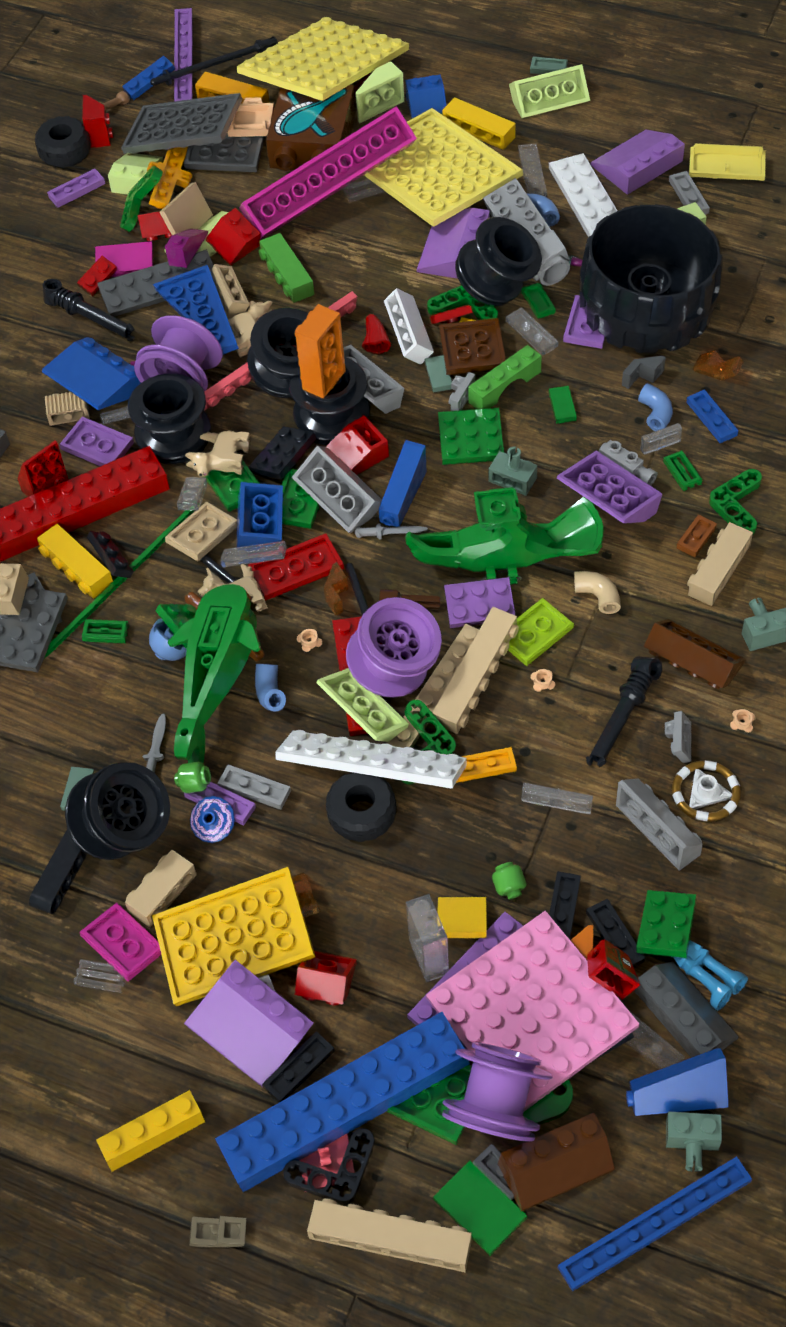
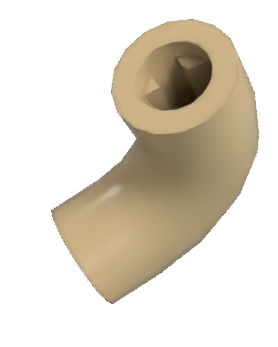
M574 572L575 593L594 594L598 598L599 611L604 614H613L620 610L621 604L617 587L608 577L597 572Z

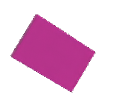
M152 241L95 247V262L103 255L117 266L118 270L111 277L122 276L153 266Z
M115 903L80 931V936L128 982L161 955L159 942L118 903Z

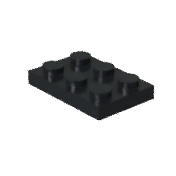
M283 426L249 466L250 471L253 474L282 480L317 439L315 433Z

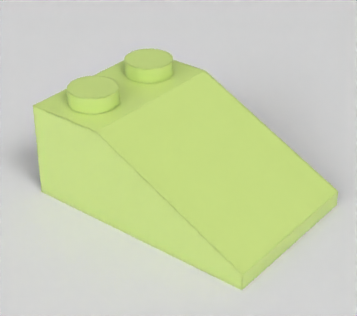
M391 61L376 68L357 90L356 104L359 123L404 102L403 72Z
M127 153L113 163L108 174L111 192L128 195L132 187L147 173L149 163L151 161L156 163L162 162L163 157L137 153Z

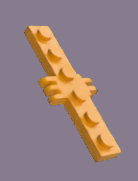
M188 146L185 148L176 147L168 149L163 163L153 161L149 163L147 172L152 166H156L163 171L161 179L153 189L149 205L163 209L170 203L175 185L183 188L190 185L192 173L181 169Z

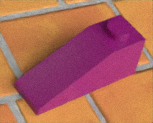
M188 229L172 235L165 245L169 266L187 268L208 235V231Z

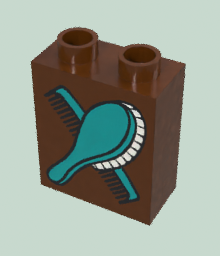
M354 85L345 87L323 101L281 87L266 138L270 168L283 171L295 170L350 136L356 116Z

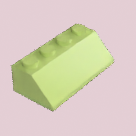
M582 64L514 81L509 84L513 103L521 118L590 101Z

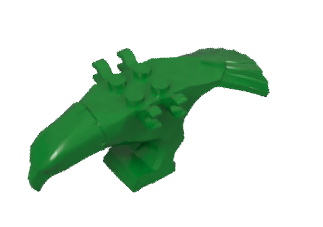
M511 487L474 492L478 521L471 526L460 530L419 535L409 531L405 537V542L410 548L411 553L416 560L424 564L455 569L459 567L473 572L485 571L486 580L496 579L495 570L507 569L510 585L518 584L516 568L527 567L548 558L598 553L602 548V541L604 540V526L593 503L585 497H582L550 523L535 524L528 522L525 507L518 503L516 490Z

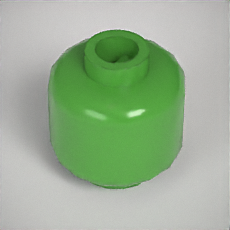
M199 761L182 764L175 774V784L184 793L204 791L211 782L210 770Z
M513 862L497 866L495 868L496 871L492 874V880L498 895L507 896L508 900L521 896V890L527 886L521 867L514 865Z

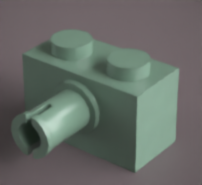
M510 447L507 454L499 451L489 467V482L504 488L513 487L517 493L527 496L537 479V465L520 459L521 450L517 448V453L516 447Z
M757 598L759 603H757L756 599L749 602V606L755 616L744 619L742 636L749 651L786 642V608L768 612L762 598Z
M668 1112L666 1119V1148L686 1149L685 1169L692 1172L694 1161L695 1172L702 1171V1150L719 1151L722 1141L721 1115Z

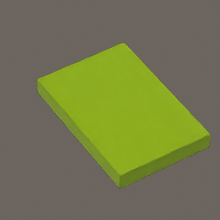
M542 598L517 618L519 630L516 637L510 639L508 651L524 665L528 666L572 630L574 623Z

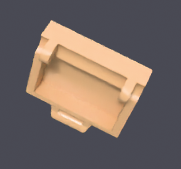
M261 97L245 98L229 127L228 137L267 136L275 109L274 103H262Z

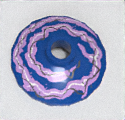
M215 796L206 797L199 801L193 808L190 817L191 829L195 836L209 843L219 842L226 838L232 831L235 822L234 810L231 805L223 798ZM211 814L213 819L208 823L206 819Z

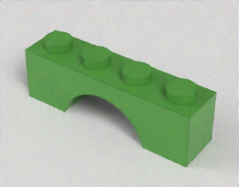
M529 345L519 350L468 386L469 404L476 409H488L496 405L501 393L511 382L517 379H523L525 382H528L541 372L542 355Z

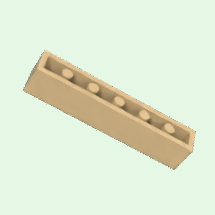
M495 607L491 608L432 712L446 730L458 734L461 727L464 728L469 720L468 714L471 709L474 710L477 707L481 691L487 689L491 673L494 674L497 671L501 655H506L510 639L515 638L518 633L517 616Z
M331 1199L314 1201L307 1230L309 1239L466 1272L472 1233L467 1232V1229L463 1227H441L440 1223L427 1220L425 1223L417 1222L415 1218L407 1215H400L398 1218L389 1216L388 1212L378 1209L373 1212L365 1211L363 1207L355 1204H348V1207L341 1206Z

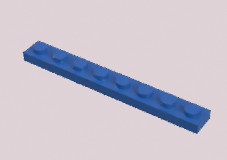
M736 1156L560 1263L558 1269L573 1292L746 1186L752 1181V1178Z

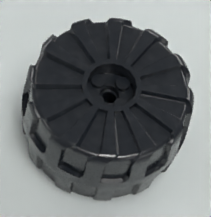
M658 204L625 207L600 220L593 234L587 239L580 270L579 304L580 308L584 307L587 315L586 323L592 331L598 330L606 337L607 343L617 348L627 346L634 348L637 353L655 354L658 349L674 351L687 346L691 338H697L702 335L710 323L721 285L723 257L720 254L719 240L714 232L696 216L670 206Z

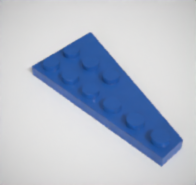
M208 265L153 284L155 290L181 317L199 322L216 337L221 345L222 355L239 349Z

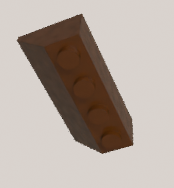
M670 619L655 622L644 644V647L649 649V653L659 658L662 656L668 659L670 665L689 670V675L695 678L702 677L708 680L707 683L717 689L729 686L746 661L745 658Z
M594 1113L536 1137L534 1141H527L501 1152L497 1164L521 1212L615 1170L607 1136Z

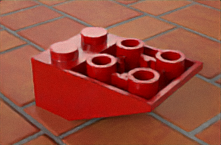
M365 415L348 424L326 446L356 475L389 457L388 440Z
M56 440L22 464L17 479L21 491L27 497L69 480Z

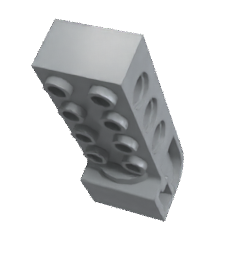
M516 178L483 198L492 217L511 219L526 228L535 238L542 255L540 271L533 277L535 281L539 280L542 285L549 286L558 283L568 274L570 260L566 248L554 230L550 229Z

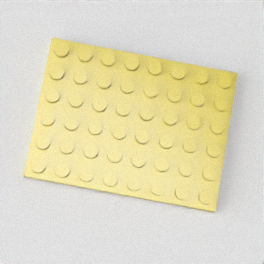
M324 17L320 21L312 23L309 27L301 29L300 32L289 36V38L278 42V44L267 48L262 53L256 54L251 59L245 60L237 66V73L323 101L371 73L376 68L408 51L409 43L403 42L398 38L387 37L385 34L374 33L372 30L360 29L358 26L347 25L345 22H337L329 17Z
M431 108L407 121L417 138L415 142L364 175L434 227L482 200L485 196L513 179L522 177L523 170Z

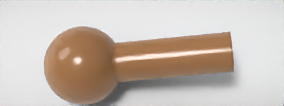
M119 92L116 98L103 103L105 110L119 104H127L130 101V96L127 92Z

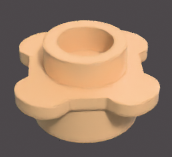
M306 629L297 636V642L301 643L302 650L305 652H309L312 648L322 645V639L318 638L317 631L314 629Z
M540 669L531 674L535 691L551 690L555 687L550 670Z
M745 709L733 711L732 716L734 718L730 723V727L733 730L740 729L747 733L753 730L752 721L755 720V715Z

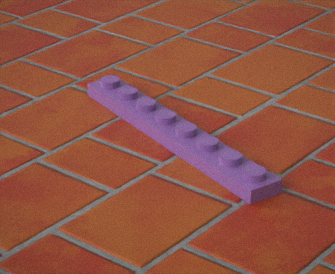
M192 8L175 9L174 71L193 65ZM193 73L174 79V102L193 99Z

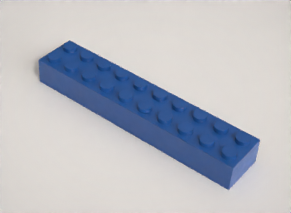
M440 1012L215 1139L239 1187L245 1192L284 1170L288 1162L293 1160L300 1161L317 1151L318 1148L330 1144L388 1111L390 1107L397 1106L411 1098V1096L427 1089L470 1063L468 1059L456 1054L455 1051L457 1049L465 1048L444 1013Z

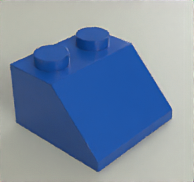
M441 75L405 80L406 99L412 119L431 108L443 115V109L447 105Z

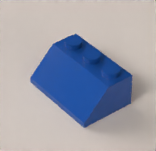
M240 483L237 549L259 551L282 540V485Z

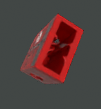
M601 940L597 946L588 952L589 978L608 991H613L620 999L623 1000L640 986L630 957L614 946L611 940Z

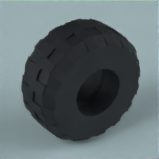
M58 116L47 120L35 134V144L39 157L42 161L53 167L65 168L79 164L86 158L91 149L89 133L85 130L84 124L70 116Z
M354 772L341 776L332 784L326 797V811L330 825H332L335 832L344 838L357 842L373 840L386 833L389 827L392 826L396 814L395 794L389 782L383 777ZM358 801H368L373 804L371 808L361 812L349 808Z

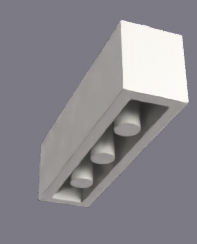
M396 288L384 300L403 356L418 364H422L425 358L430 357L434 353L414 297Z

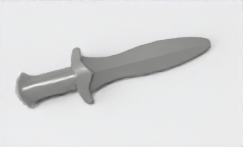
M378 523L376 527L372 528L357 527L355 535L357 538L377 536L378 539H382V535L407 534L409 531L411 533L426 531L428 528L422 526L386 528L381 527V524Z
M161 714L156 723L149 753L142 756L144 760L148 761L146 768L154 773L157 762L164 759V755L160 754V745L166 726L165 714Z

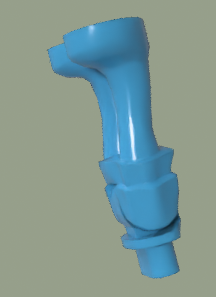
M691 940L689 942L687 958L673 957L686 974L696 978L711 992L710 1004L717 1011L727 1004L731 994H738L748 981V977L744 973L733 971L715 960L707 949H703V946ZM706 966L717 976H719L725 984L717 980L715 977H713L711 974L705 971L702 967Z

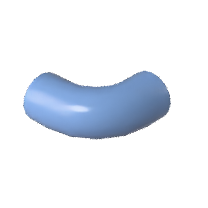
M527 194L548 226L557 224L560 215L553 201L542 195Z
M646 383L640 392L638 401L652 409L651 414L647 418L648 426L656 432H662L669 424L673 415L672 402L663 391Z
M256 664L255 689L259 703L270 711L281 710L285 706L286 697L281 690H278V665Z

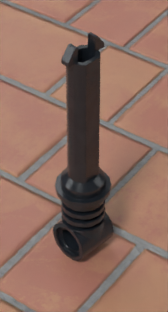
M47 279L43 282V301L45 304L59 306L65 309L69 315L79 313L127 338V341L135 339V337L131 336L135 329L130 323L127 324L85 302L81 293L72 292L64 288L61 281L57 279Z
M640 656L633 659L631 674L627 682L619 688L621 699L590 756L586 757L589 766H591L593 760L598 762V767H602L607 763L606 758L634 707L645 702V694L652 681L660 678L663 668L660 659Z

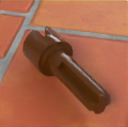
M380 589L379 601L397 597L412 600L426 609L440 608L439 596L400 594L398 590Z

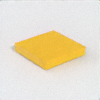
M438 897L437 938H487L486 897Z

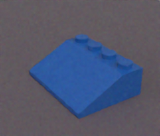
M89 337L72 343L42 369L45 375L97 410L129 399L133 390L141 383L136 376L134 366Z

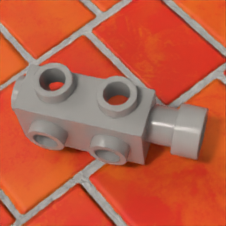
M609 440L600 447L599 452L648 485L651 486L656 480L658 473L651 468H645L643 460L638 457L637 453L629 452L621 447L618 441Z

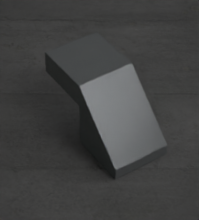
M655 356L634 359L623 371L622 386L629 389L639 377L654 383L664 372L666 357Z

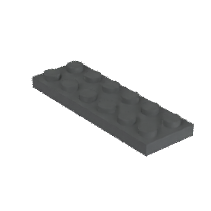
M206 249L197 252L187 268L169 266L167 261L97 284L108 314L115 317L166 301L155 290L153 284L208 265L211 272L213 263Z

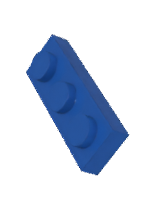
M162 56L122 87L135 100L153 86L150 83L151 79L162 76V72L165 69L171 73L175 70V67L165 56Z
M705 389L687 397L686 403L719 443L738 436V429Z

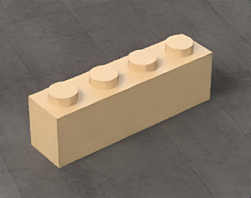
M729 522L725 529L722 528L717 536L716 544L712 543L710 545L706 559H701L697 567V573L690 576L687 586H689L688 596L712 606L749 549L753 532Z

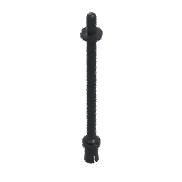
M274 36L262 41L259 39L252 46L171 73L165 69L162 72V76L151 79L150 83L155 86L165 82L170 86L173 79L254 52L262 53L267 48L278 44Z

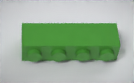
M281 233L260 240V249L258 250L260 258L266 261L268 270L275 274V279L279 285L283 286L286 297H290L293 303L313 296V280Z

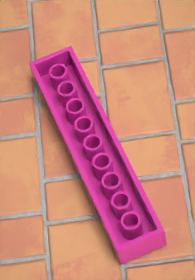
M396 106L241 204L239 209L244 217L261 233L260 240L411 146L417 138Z

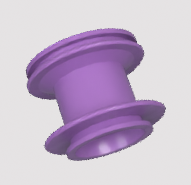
M181 316L160 317L153 323L151 328V334L156 345L141 348L136 356L134 369L139 381L142 383L156 375L175 373L192 378L206 391L208 380L203 370L216 367L223 357L222 348L218 340L205 326L195 320Z
M394 597L378 601L362 615L358 629L351 636L347 644L346 661L352 676L366 690L383 697H402L412 693L423 683L427 670L434 665L439 656L442 641L439 625L426 608L412 600Z
M480 1042L472 1043L475 1051L457 1049L455 1051L457 1055L473 1061L464 1099L443 1100V1105L449 1108V1110H443L442 1116L459 1125L491 1135L519 1141H534L535 1135L531 1131L540 1130V1126L523 1116L531 1079L550 1080L553 1078L551 1073L536 1067V1065H541V1060L518 1051Z

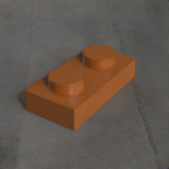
M698 514L678 541L676 549L696 557L716 530L717 523Z

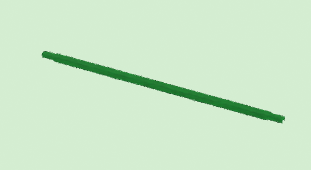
M196 503L185 510L130 564L133 571L141 566L165 542V537L198 508ZM117 577L50 643L44 659L81 625L127 578Z

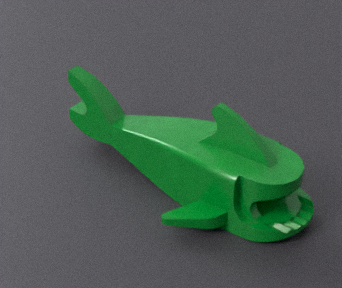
M222 585L207 592L198 605L195 617L185 622L167 642L170 647L188 642L185 660L183 713L174 741V756L177 759L188 760V763L198 761L204 763L205 723L237 680L249 658L251 650L254 652L261 650L256 631L257 618L250 609V596L239 585Z

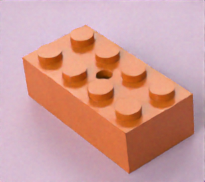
M318 304L313 311L308 313L304 322L298 325L295 330L302 389L324 399L346 370L340 313Z

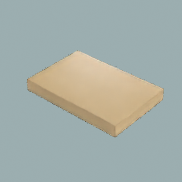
M196 182L188 185L160 211L172 235L188 229H199L213 216Z
M205 502L165 537V542L194 560L199 561L237 528V519L212 504Z

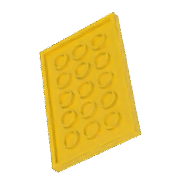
M289 867L152 915L173 1004L176 1007L205 997L234 960H237L256 977H261L315 958Z

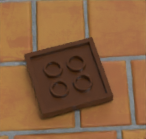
M498 318L439 325L446 375L493 370L506 360Z

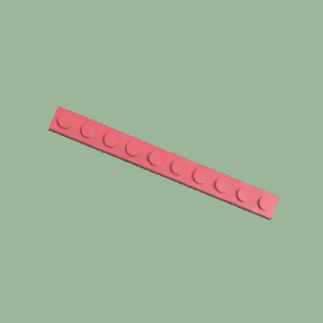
M351 291L328 308L339 312L340 318L347 313L350 314L356 308L357 295ZM248 362L204 391L206 397L204 410L216 406L222 398L232 395L241 385L245 386L250 382L252 377L249 372Z

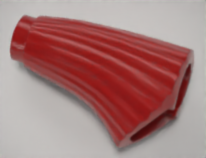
M370 314L365 319L366 337L362 343V348L373 354L387 352L391 347L387 332L378 317Z

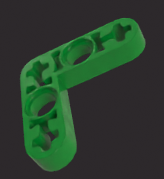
M152 166L127 195L120 227L127 232H131L136 225L141 200L162 177L163 171L158 167Z
M462 285L432 297L427 302V311L430 315L470 305L472 312L478 320L498 318V312L493 305L475 306L476 303L482 302L468 294ZM455 297L458 300L455 302H451L448 299Z
M748 469L714 489L709 498L710 506L728 524L731 522L753 532V535L756 532L757 521L737 501L760 487L761 473L756 469ZM736 486L739 487L741 491L733 492L730 490V488ZM736 510L739 514L731 516L727 511Z
M410 701L405 708V716L428 744L421 751L430 750L439 754H452L456 747L453 737L422 701ZM412 707L420 709L419 715L411 713ZM426 715L427 718L424 719L421 724H419L418 722L420 721V719H423ZM427 723L435 725L436 732L428 734L424 730V725ZM441 733V737L434 742L433 739ZM447 742L449 744L448 750L446 748L442 750L440 748L441 744ZM401 780V781L404 782L405 784H413V783H415V782H409V781H403V780Z

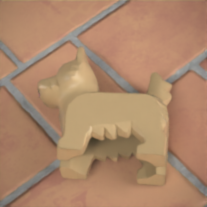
M250 301L247 312L228 319L234 337L238 336L235 339L239 348L236 350L239 357L248 354L251 347L250 337L253 326L261 316L271 311L269 308L273 303L272 301L265 303Z
M229 430L219 434L207 432L201 435L200 439L214 443L213 450L208 453H186L185 456L191 460L186 466L197 471L200 477H206L210 470L235 472L242 475L243 455L237 454V451L243 450L244 453H248L250 447L249 432L236 433Z
M241 564L243 578L229 584L243 587L248 592L250 601L256 604L257 612L266 609L267 605L260 586L254 579V572L251 571L252 567ZM206 568L208 576L204 579L202 588L198 590V594L201 597L218 586L228 585L224 584L209 568Z

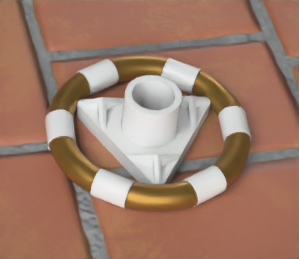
M705 760L690 763L676 774L672 783V796L676 805L683 813L695 820L707 822L723 819L736 809L740 801L741 790L736 776L728 768L717 762ZM699 769L716 771L722 774L727 779L732 793L718 784L715 777L706 775ZM695 771L690 804L688 806L680 790L681 783L691 772ZM731 799L723 809L717 812L709 813L695 810Z

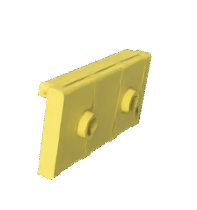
M695 143L690 148L689 175L693 178L764 181L766 150H763V147Z

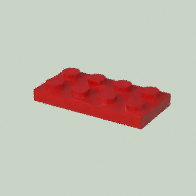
M326 533L248 564V567H252L251 571L254 572V579L260 586L265 601L344 569V564Z

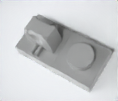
M468 372L466 377L456 375L453 379L451 389L456 392H453L449 398L451 411L463 409L468 400V386L475 382V374Z
M682 711L674 712V720L665 723V735L667 738H673V742H671L673 755L677 756L682 763L691 762V721Z

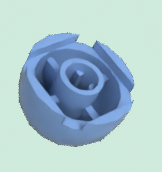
M158 619L153 625L149 634V645L155 655L161 660H180L185 657L187 650L182 644L174 647L168 645V640L174 634L162 619Z

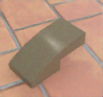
M220 1216L219 1219L192 1217L189 1246H244L246 1218Z

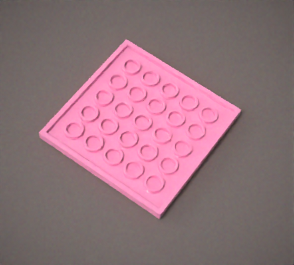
M546 911L426 994V999L436 1012L444 1013L465 1049L475 1051L472 1043L480 1042L518 1051L541 1060V1065H536V1067L551 1073L553 1078L550 1080L531 1079L524 1111L639 1027V1022L613 991H608L589 978L587 960Z

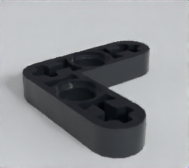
M364 1128L357 1129L352 1134L337 1174L302 1161L293 1160L284 1167L285 1181L292 1187L325 1199L334 1200L339 1204H350L357 1195L374 1149L373 1134ZM366 1136L369 1144L363 1145L361 1155L357 1153L359 1144L356 1140ZM350 1160H358L361 1163V1168L358 1172L351 1173L346 1169V1165ZM296 1168H299L300 1174L308 1176V1184L305 1185V1178L296 1176L295 1180L292 1179L289 1171H295ZM317 1176H324L327 1179V1185L322 1189H316L312 1185L314 1178ZM332 1180H336L334 1183L335 1187L343 1189L345 1185H348L351 1193L341 1197L340 1191L332 1188V1194L328 1192L332 1187Z

